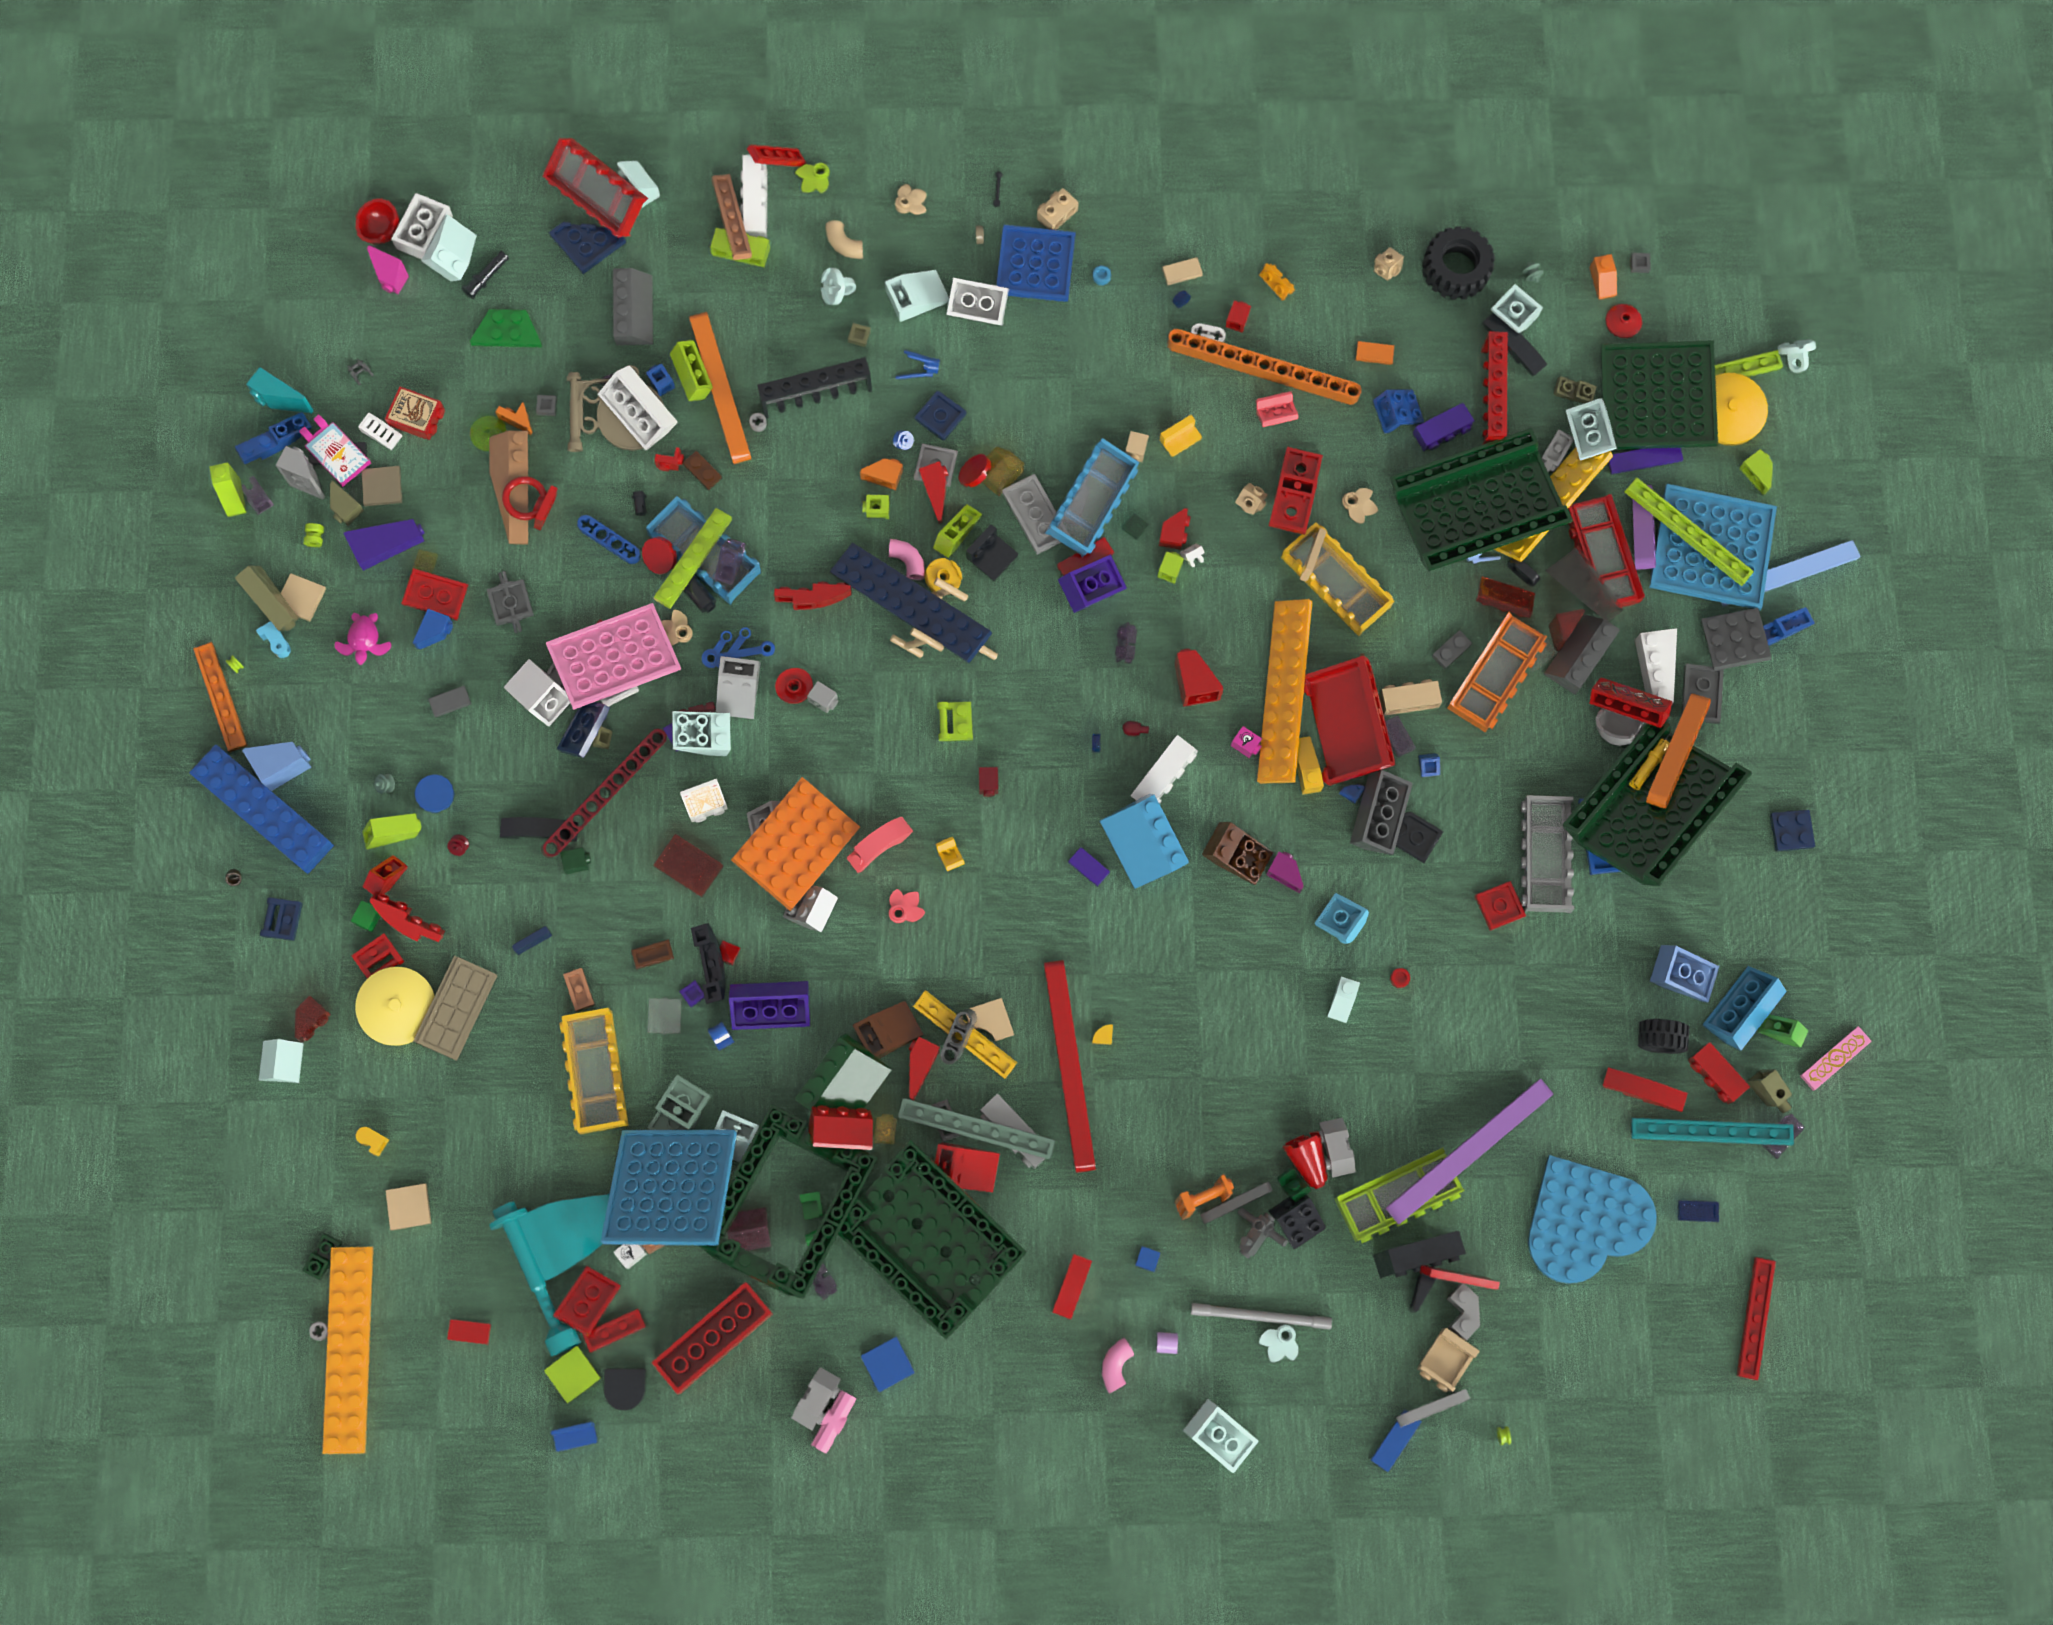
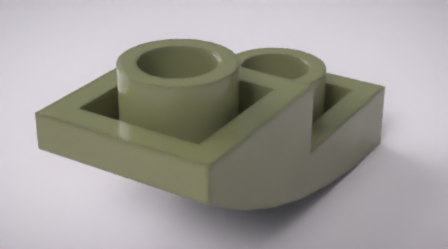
M1560 376L1557 378L1553 395L1576 402L1588 403L1593 401L1597 386L1582 380L1575 382Z

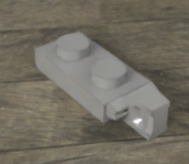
M1559 429L1542 456L1547 471L1553 473L1574 441L1572 436Z

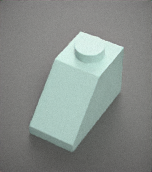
M1344 977L1339 979L1327 1016L1328 1018L1344 1023L1347 1022L1360 982Z

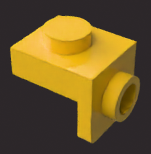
M953 837L936 843L939 857L947 871L965 864Z

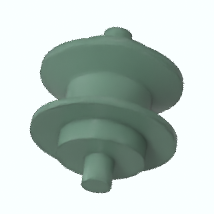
M1527 263L1523 270V274H1528L1527 281L1539 282V278L1543 274L1542 270L1538 271L1539 263Z
M379 774L375 779L374 785L379 793H391L394 790L395 781L390 774Z

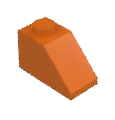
M1612 254L1594 257L1589 268L1598 300L1615 297L1617 295V276Z
M885 458L861 469L860 476L862 480L896 490L903 473V464L896 459L889 460Z

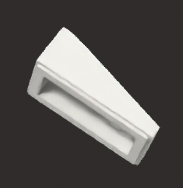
M368 413L359 425L362 433L390 450H393L402 437V434L371 413ZM378 426H380L377 432L373 433ZM386 430L387 432H386V433L384 434V436L381 438L380 436H381L382 433ZM393 434L391 440L389 442H386L389 436Z

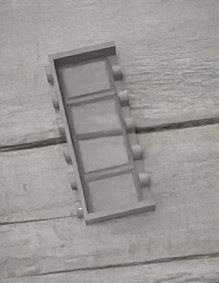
M1527 795L1524 801L1521 802V812L1524 813V820L1521 821V831H1524V838L1521 840V849L1524 850V857L1521 858V868H1524V876L1521 878V887H1524L1521 905L1525 906V912H1565L1571 914L1574 910L1572 905L1574 888H1571V879L1574 875V870L1571 869V860L1573 858L1571 841L1573 838L1562 825L1572 814L1571 803L1573 802V797Z

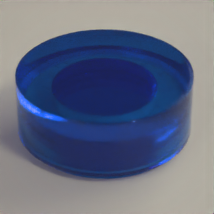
M1184 290L1176 294L1172 302L1176 308H1181L1190 301L1191 296Z
M1101 734L1092 735V751L1094 753L1101 752Z

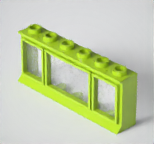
M1444 1147L1335 1198V1202L1355 1242L1361 1241V1243H1365L1373 1239L1371 1235L1378 1232L1379 1235L1390 1231L1389 1226L1396 1224L1399 1227L1408 1222L1406 1218L1403 1222L1397 1224L1385 1208L1447 1157ZM1457 1176L1409 1217L1414 1215L1416 1219L1426 1214L1424 1210L1430 1207L1432 1210L1443 1206L1442 1202L1447 1199L1452 1202L1460 1198V1193L1465 1190L1462 1188Z

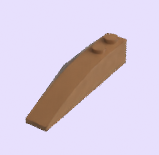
M506 431L489 437L490 477L509 544L528 545V520H520L511 516L504 508L502 502L503 490L511 480L521 476L528 477V431ZM528 484L517 485L510 493L511 505L522 513H528Z

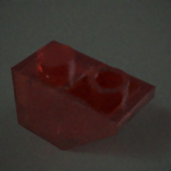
M309 996L295 1010V1038L302 1043L311 1039L314 1031L319 1026L325 1025L329 1020L328 1017L331 1015L312 996Z

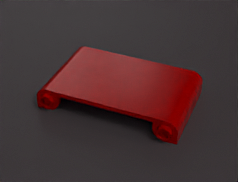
M1360 656L1306 674L1304 693L1310 696L1327 766L1324 767L1321 773L1324 783L1330 786L1394 766L1393 751L1369 659L1365 656Z

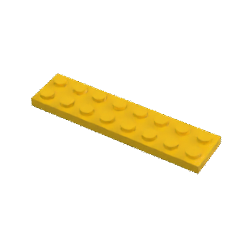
M1577 448L1573 449L1550 476L1562 505H1567V508L1571 506L1613 457L1611 451L1580 461ZM1548 531L1493 550L1522 562Z

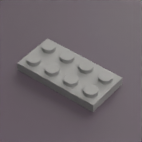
M1035 474L1002 490L1003 496L1037 555L1062 543L1051 535L1044 534L1054 518L1056 510ZM1061 522L1058 529L1069 535L1065 526Z

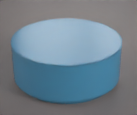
M1098 266L1094 269L1093 280L1096 284L1105 285L1110 281L1111 271L1109 268Z

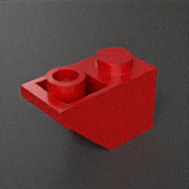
M1184 508L1163 522L1159 546L1181 550L1182 544H1186L1188 533H1184L1185 526L1189 527L1191 517L1187 515L1188 509Z

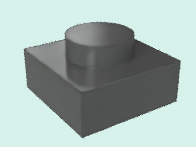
M1650 253L1631 254V273H1649L1651 270Z
M537 395L536 414L556 416L557 397Z

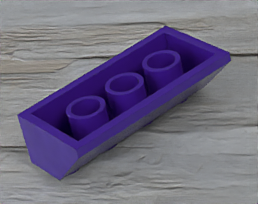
M808 981L730 984L729 1005L732 1030L810 1027Z

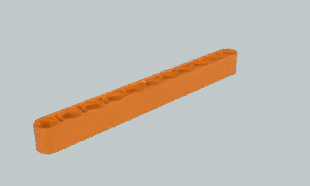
M1174 329L1169 333L1167 345L1171 351L1345 404L1353 405L1359 400L1361 387L1355 382L1180 329ZM1177 338L1180 342H1174L1172 339ZM1190 344H1196L1198 347L1193 348ZM1208 349H1213L1215 352H1214V353H1210V352H1208L1207 350H1208ZM1226 354H1230V355H1232L1233 357H1232V358H1227V357H1225V355H1226ZM1242 360H1249L1250 363L1246 364ZM1260 365H1266L1268 368L1263 369ZM1283 370L1285 374H1279L1277 371ZM1299 375V376H1301L1303 379H1301V380L1296 379L1295 376ZM1313 381H1318V382H1320L1321 384H1320V385H1315V384L1313 383ZM1335 386L1338 390H1332L1330 387ZM1349 391H1352V392H1354L1356 395H1355V396H1351V395H1349L1348 392H1349Z

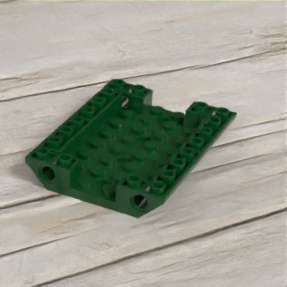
M910 1140L884 1168L885 1171L868 1190L856 1199L838 1235L947 1340L1019 1263L1027 1251ZM887 1190H891L894 1193L892 1201H888L885 1198ZM915 1218L922 1220L923 1226L921 1229L914 1227L913 1220ZM943 1246L951 1248V1256L946 1257L942 1254ZM972 1274L980 1276V1284L975 1285L971 1282Z

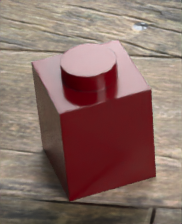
M979 767V794H983L985 797L995 796L999 790L998 767Z

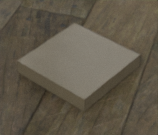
M400 466L362 470L364 506L402 503Z

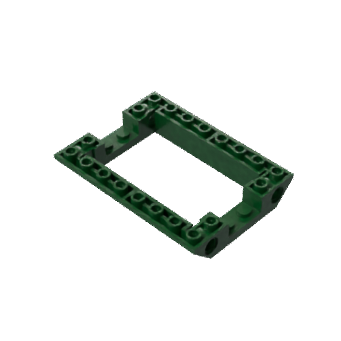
M771 1104L728 1183L718 1245L697 1246L714 1259L785 1295L804 1299L878 1157L862 1149L814 1147L809 1128L806 1127L807 1122ZM779 1137L848 1171L795 1273L778 1262L774 1265L741 1248V1243L731 1238L730 1240L725 1238Z

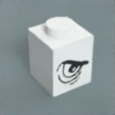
M623 1244L614 1251V1254L627 1269L647 1255L642 1245Z

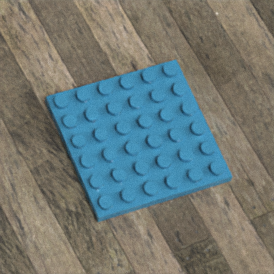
M1666 484L1663 499L1754 572L1745 584L1740 586L1659 521L1655 546L1656 568H1652L1649 588L1761 610L1777 506Z
M622 1130L601 1242L603 1244L718 1245L737 1136L736 1131Z

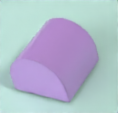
M1157 1332L1156 1353L1177 1354L1178 1333Z

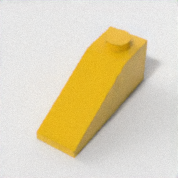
M1310 736L1299 738L1297 771L1302 795L1321 792L1324 787L1320 766Z

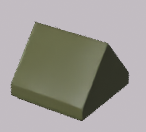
M601 726L593 740L592 747L609 749L612 731Z

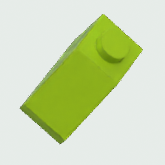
M1760 449L1745 460L1739 469L1763 496L1769 491L1772 485L1773 462L1770 456Z

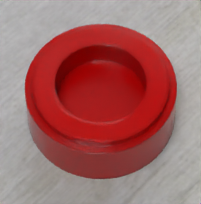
M1397 968L1391 973L1390 981L1394 987L1404 988L1410 982V974L1404 968Z

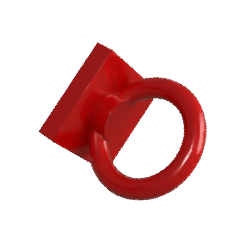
M527 476L517 477L511 480L503 490V506L514 518L520 520H532L535 518L534 528L541 531L556 500L558 488L551 485L548 492H546V489L538 480ZM529 484L538 490L540 496L532 512L522 513L511 505L510 493L517 485Z

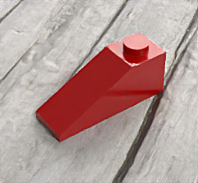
M940 461L919 468V472L938 523L941 524L943 522L947 486L946 476L949 475L946 466H941Z
M918 1037L917 1041L913 1040L909 1047V1051H911L910 1100H915L940 1051L939 1046L921 1037Z

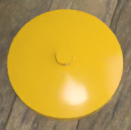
M1737 373L1715 375L1718 443L1730 446L1746 443L1761 431L1768 415L1766 397L1761 388L1744 375Z

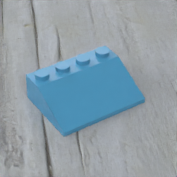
M1148 794L1100 820L1134 889L1189 863L1155 794Z

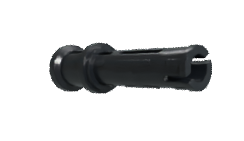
M500 251L479 274L473 275L472 280L462 287L463 292L471 299H475V295L482 288L486 287V282L509 260L508 256ZM496 263H498L490 272H488Z

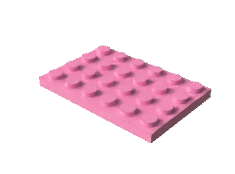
M653 603L546 642L573 710L681 670Z

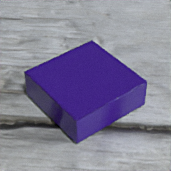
M696 980L679 991L691 1008L705 998L704 991Z

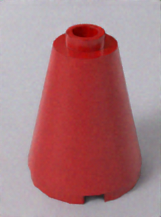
M1319 1131L1310 1132V1137L1304 1135L1296 1137L1282 1146L1309 1187L1318 1189L1326 1185L1325 1182L1328 1178Z

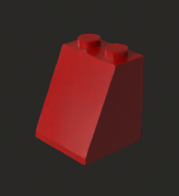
M1191 649L1180 650L1176 655L1174 665L1183 707L1220 701L1223 686L1199 653Z

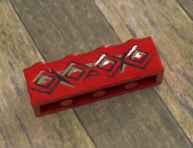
M1600 677L1592 688L1589 704L1661 728L1670 716L1672 701Z

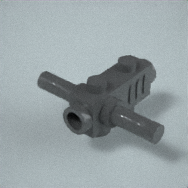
M1243 1207L1239 1209L1238 1214L1250 1222L1252 1226L1247 1236L1241 1238V1245L1239 1246L1241 1250L1239 1253L1248 1259L1250 1256L1254 1257L1266 1237L1272 1238L1283 1247L1287 1245L1288 1240L1274 1231L1276 1223H1274L1275 1218L1265 1212L1264 1215L1261 1214L1259 1217H1255Z

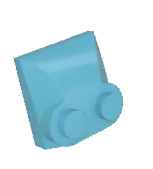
M1335 893L1314 924L1338 938L1341 943L1348 944L1356 938L1366 923L1369 912L1366 908Z

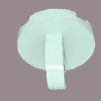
M828 268L822 275L821 283H823V288H821V294L827 304L838 305L842 301L843 295L851 294L856 289L854 280L849 277L843 278L842 273L837 268Z
M1798 340L1794 344L1787 342L1778 346V353L1787 354L1789 368L1794 373H1799L1807 369V351L1814 350L1816 344L1813 340ZM1796 359L1801 361L1800 368L1796 365Z

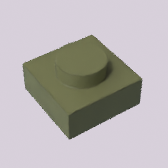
M853 323L848 343L866 347L871 328Z

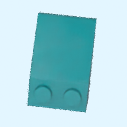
M261 367L246 384L250 389L249 393L255 397L254 401L262 407L266 405L271 409L311 414L314 411L304 395Z

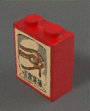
M399 387L385 420L390 427L430 441L432 435L434 436L437 431V423L439 419L443 418L445 409L439 400Z

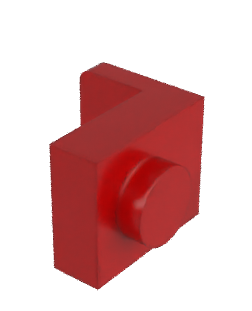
M676 447L674 457L656 454L654 459L656 468L662 471H678L679 465H683L684 454L681 453L680 447Z

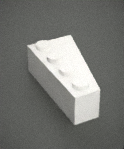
M743 155V171H741V182H743L741 198H743V204L740 205L741 215H743L744 228L750 236L767 238L766 164L755 163L751 155Z
M1677 628L1640 633L1635 639L1645 692L1671 700L1673 704Z
M1177 735L1131 794V797L1137 801L1148 794H1155L1160 804L1162 801L1160 798L1164 793L1168 794L1173 787L1172 783L1176 778L1179 779L1185 772L1184 768L1188 763H1192L1198 751Z

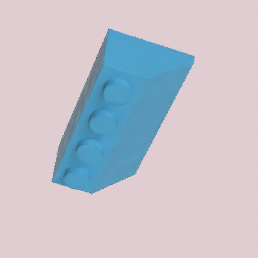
M1748 966L1706 1019L1703 1026L1725 1044L1742 1050L1787 991L1777 977Z

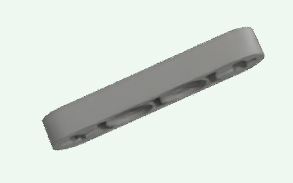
M1465 1389L1396 1417L1399 1426L1403 1427L1469 1400L1470 1396Z

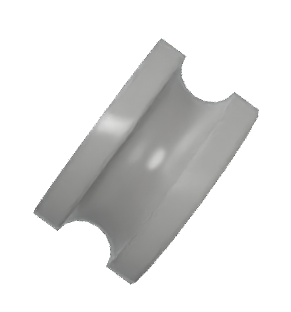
M755 413L750 417V426L754 431L761 432L766 428L767 422L763 414ZM757 419H760L761 422H763L759 423V426H756L755 422H757Z
M323 1322L312 1324L309 1330L310 1336L314 1340H325L328 1336V1325ZM318 1326L324 1328L321 1337H319L320 1335H315Z

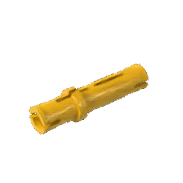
M1660 739L1653 751L1648 753V758L1629 782L1633 789L1640 790L1653 769L1662 762V757L1670 744L1667 740Z

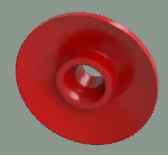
M1618 304L1608 311L1606 326L1616 337L1631 338L1640 331L1642 317L1633 306Z
M790 668L783 671L775 683L778 697L790 704L806 700L813 688L811 676L800 668ZM798 686L797 690H792L793 687Z

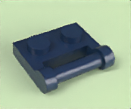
M267 898L266 904H268L263 930L260 931L259 936L295 941L303 903ZM276 906H280L275 931H271Z

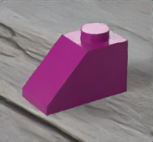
M1278 852L1266 875L1300 893L1304 885L1296 860L1287 852Z

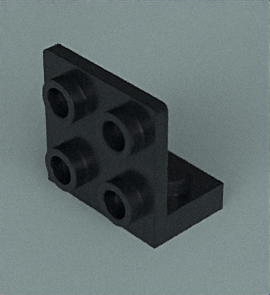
M992 524L966 550V558L993 581L1018 557V553L997 536V529Z
M1305 1195L1297 1202L1288 1197L1268 1210L1269 1214L1280 1225L1293 1249L1298 1248L1326 1229L1323 1220L1308 1195Z

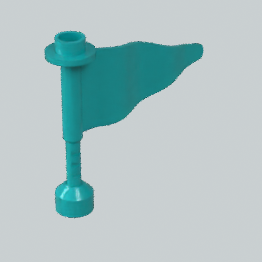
M610 1194L553 1202L530 1212L527 1211V1208L518 1210L515 1202L507 1203L492 1211L495 1221L490 1223L489 1227L491 1230L504 1228L531 1291L535 1293L550 1327L545 1344L551 1357L575 1347L581 1341L576 1329L562 1324L559 1319L553 1317L556 1310L547 1292L545 1281L577 1264L603 1244L601 1236Z

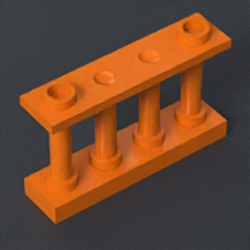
M1222 1175L1214 1183V1187L1194 1196L1193 1194L1189 1195L1188 1191L1180 1194L1174 1203L1182 1220L1194 1213L1197 1206L1217 1197H1220L1221 1202L1226 1201L1233 1194L1232 1189L1234 1187L1230 1178L1226 1179L1225 1175Z

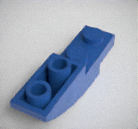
M303 412L268 427L269 431L235 446V450L244 465L258 458L264 460L301 438L302 434L299 431L304 426L308 430L312 429V426Z

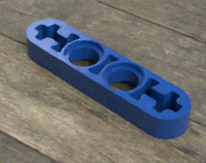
M589 515L581 516L578 519L577 525L583 534L625 562L635 564L640 560L641 554L639 549ZM589 521L590 526L594 528L593 532L588 526L584 528L582 523H588ZM604 530L607 532L605 538L599 539L596 537L597 532ZM616 540L622 542L621 547L618 549L611 547L612 543ZM625 548H626L627 551H629L630 553H633V552L635 551V555H636V556H635V557L631 556V557L629 558L628 553L624 551Z

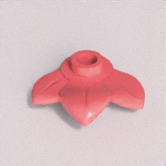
M896 889L891 894L889 899L891 905L889 917L893 922L902 923L905 920L915 922L924 916L925 911L917 907L919 903L918 892H910L903 895L900 890ZM901 911L902 916L896 917L895 912Z

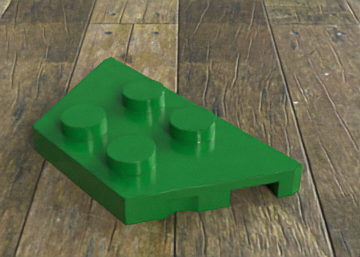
M489 309L470 339L471 346L542 347V343L526 310Z

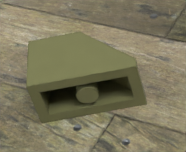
M334 481L330 483V509L334 513L333 518L340 524L344 522L349 526L364 510L355 499Z

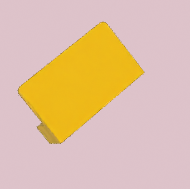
M1189 415L1161 433L1160 442L1171 457H1174L1202 439L1201 434L1194 426L1195 419L1192 415Z

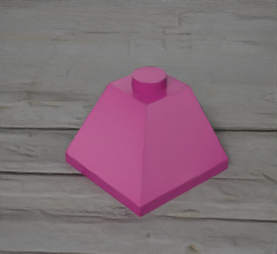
M369 245L367 250L382 289L388 293L394 292L399 294L409 277L402 261Z

